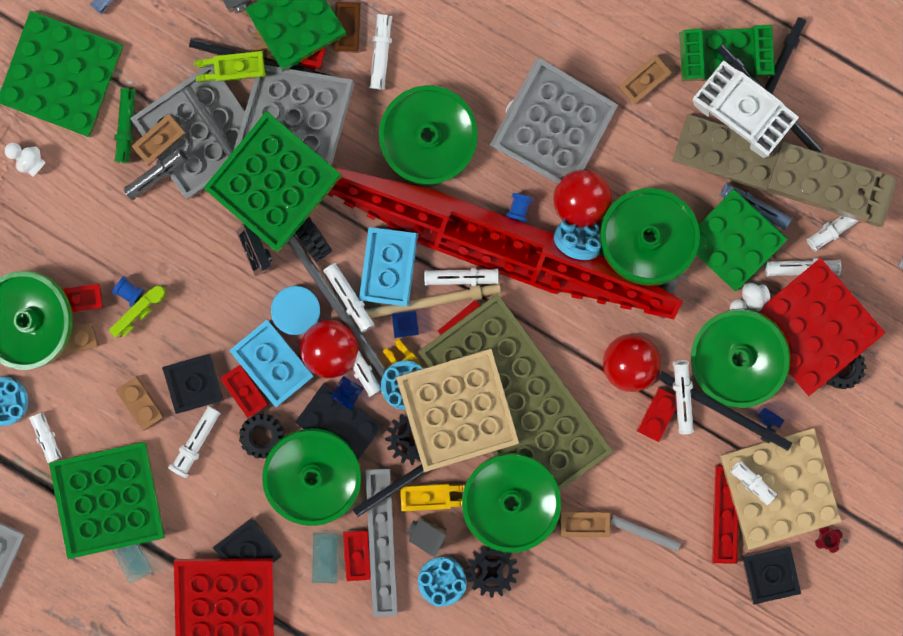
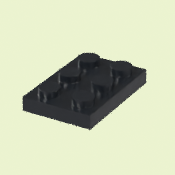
M325 383L322 384L295 421L303 429H322L338 435L350 445L358 460L383 427L381 423Z

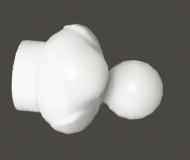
M13 142L5 147V155L9 159L17 160L16 169L21 173L28 172L33 177L46 163L41 159L40 150L37 147H27L22 150L19 144Z
M745 284L742 289L743 300H734L730 304V310L747 309L759 312L764 304L771 299L768 288L764 284Z

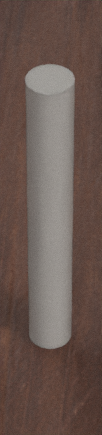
M612 515L610 519V524L674 551L679 550L681 543L615 515Z

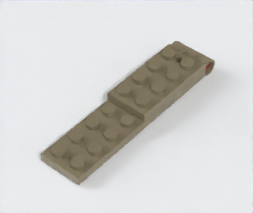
M687 114L672 162L849 217L872 226H884L897 184L895 177L787 142L778 143L769 156L763 158L750 149L751 143L730 127Z

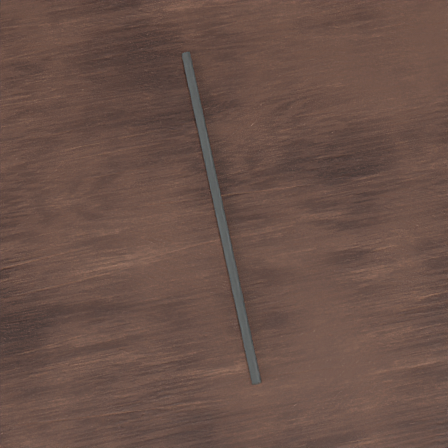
M192 87L185 88L183 93L229 157L234 150L233 146ZM293 235L288 244L342 322L354 333L358 345L382 378L387 370L386 366L352 317L348 315L345 307L295 235Z

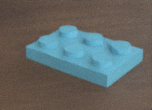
M368 228L359 300L409 307L418 239L417 233Z
M268 319L229 350L275 407L314 377L312 372L307 369L303 361Z

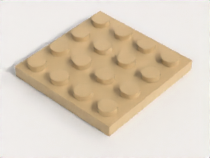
M491 348L396 376L424 472L519 444Z
M814 428L782 436L792 442L788 451L772 442H762L719 455L746 549H754L841 522ZM741 460L752 472L759 474L762 477L761 480L777 493V496H775V499L770 504L765 505L752 491H747L745 485L730 473V470L738 461Z

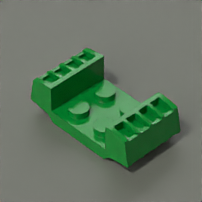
M754 25L752 28L702 31L701 28L679 32L682 82L707 81L720 64L725 61L716 51L721 44H724L736 57L739 56L745 62L744 66L755 78L775 76L772 25Z

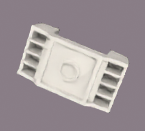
M725 61L720 64L693 98L694 106L707 117L710 114L714 115L751 143L750 149L763 158L769 156L799 118L780 100Z

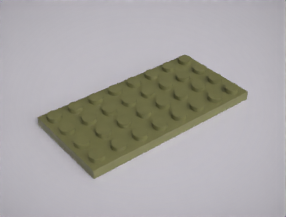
M495 294L418 351L426 364L433 366L491 348L519 444L499 449L492 453L494 456L516 453L536 459L552 473L558 484L559 491L613 452L498 294Z

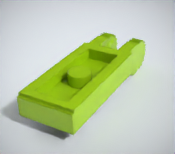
M263 51L213 56L210 59L194 61L195 67L198 68L214 65L215 74H200L196 76V82L199 83L266 77Z
M159 285L152 287L109 329V332L115 338H119L121 335L126 337L134 329L132 324L138 318L143 320L152 311L149 307L153 303H161L163 301V298L167 296V290Z

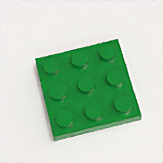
M259 0L245 8V12L282 72L346 36V31L326 0Z
M733 188L698 224L700 244L696 255L736 292L788 238Z

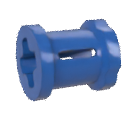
M513 193L512 197L514 199L510 212L506 213V217L527 222L526 214L529 204L533 202V198Z
M123 276L114 287L112 294L115 296L119 295L129 302L130 307H133L142 297L145 290L137 288L127 281L128 278L126 276Z

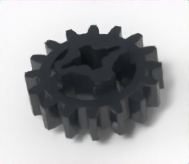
M401 413V420L399 422L396 419L392 420L395 427L387 428L391 436L385 437V441H391V445L387 449L395 450L394 459L401 456V463L404 464L406 459H410L411 465H414L415 459H418L420 462L421 460L419 453H417L416 443L412 445L409 440L400 439L409 436V433L412 432L408 417L406 418ZM407 423V429L403 433L396 434L398 428ZM396 443L403 444L408 449V454L401 451Z
M481 545L482 552L479 553L474 550L475 558L467 559V562L472 565L465 568V572L471 573L467 581L475 582L472 589L480 588L481 596L486 591L489 592L490 598H493L494 592H498L500 596H503L502 589L505 588L510 591L511 586L509 583L517 582L513 574L519 573V570L512 567L517 563V560L509 559L512 553H504L492 548L486 549L484 545ZM493 554L498 555L496 559H488L486 555ZM477 563L482 567V573L479 577L476 576L475 572ZM507 563L509 570L505 578L502 574V568ZM498 565V567L496 568V575H494L493 573L489 575L487 574L488 566L493 568ZM488 582H496L498 585L487 586L486 584Z

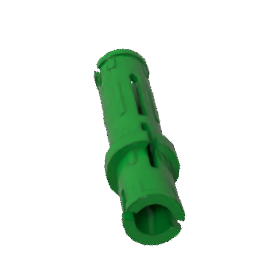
M120 88L117 134L114 135V140H116L114 162L130 164L131 142H134V136H132L133 122L130 118L134 115L136 90Z

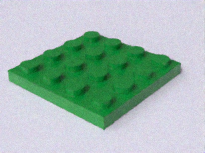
M30 11L0 90V104L90 138L124 46Z
M266 111L203 188L273 250L279 253L343 175L270 112Z
M146 442L49 463L67 559L165 538Z

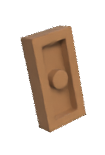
M655 54L622 82L618 88L634 106L672 72Z
M168 114L134 143L132 148L147 165H150L183 137L186 132Z
M88 323L72 328L66 348L56 359L99 346L93 324Z
M137 376L115 390L142 431L164 417Z
M561 511L560 536L610 537V512Z

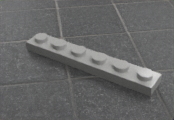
M390 468L365 470L367 499L391 484ZM391 495L368 511L373 617L398 615Z

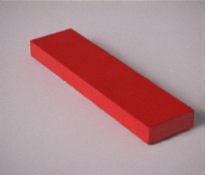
M715 465L712 563L737 564L739 520L727 484L724 468L722 465Z

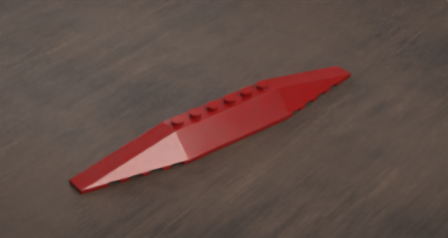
M335 168L343 176L327 194L328 196L333 197L335 195L343 199V204L352 209L357 207L365 211L367 217L372 220L377 218L387 223V228L391 230L417 233V244L485 269H498V274L553 294H558L560 291L572 294L571 297L582 300L583 297L597 299L599 304L605 305L606 302L620 304V308L623 309L639 308L644 310L643 313L669 319H675L683 303L682 299L656 285H640L626 280L612 269L605 258L599 255L591 260H579L564 254L556 246L554 234L433 189Z

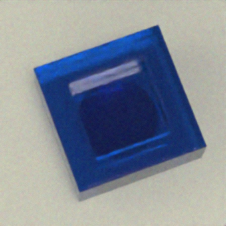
M416 311L392 314L394 338L419 335Z
M343 376L330 397L351 410L364 388Z
M760 406L755 413L761 417L758 422L766 427L772 428V426L780 428L785 421L763 406Z

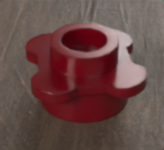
M828 526L819 528L820 535L815 541L816 547L818 549H828L831 553L837 552L843 533L839 529H829Z

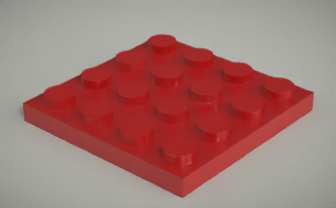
M821 257L770 299L758 312L771 319L785 335L790 349V369L788 373L808 396L812 395L886 334L883 328Z
M175 559V636H274L273 559Z

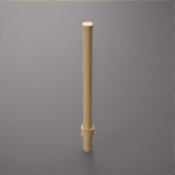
M500 284L484 287L477 285L475 287L471 286L468 290L409 301V307L386 305L365 310L370 318L468 299L473 301L481 300L483 296L501 293Z

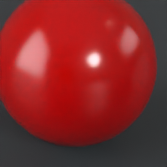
M575 170L566 174L561 179V182L556 185L553 194V204L561 220L564 218L566 223L570 225L576 224L575 227L584 228L588 226L589 228L597 225L604 219L612 204V193L606 180L598 173L590 170Z
M323 320L312 325L304 333L300 343V355L304 365L310 372L322 378H336L346 374L353 367L359 351L354 333L344 323L336 320Z
M638 334L622 335L614 339L604 352V374L608 381L619 390L625 392L642 391L652 385L660 373L661 357L653 342Z

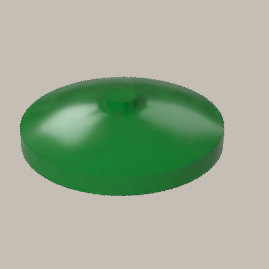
M424 85L402 92L388 105L380 122L379 143L387 163L398 175L418 184H439L454 178L469 164L477 145V125L471 109L457 94L439 86Z
M644 188L621 196L611 205L603 219L600 242L605 259L617 274L636 284L654 286L671 282L688 270L698 252L700 230L693 211L682 199L665 190Z
M18 271L0 277V363L19 370L36 369L51 363L64 351L72 332L73 316L66 294L55 281L41 273Z
M733 309L714 316L698 331L691 349V366L696 381L708 396L730 407H752L767 401L782 387L790 369V349L785 335L771 319L756 311Z
M315 428L297 430L281 438L269 451L263 466V490L273 509L285 519L306 526L327 524L344 515L355 502L361 484L359 461L350 445L338 435Z
M506 453L485 460L471 473L463 491L462 511L468 528L484 545L502 552H522L536 547L552 533L560 516L561 496L555 478L542 463L526 455Z

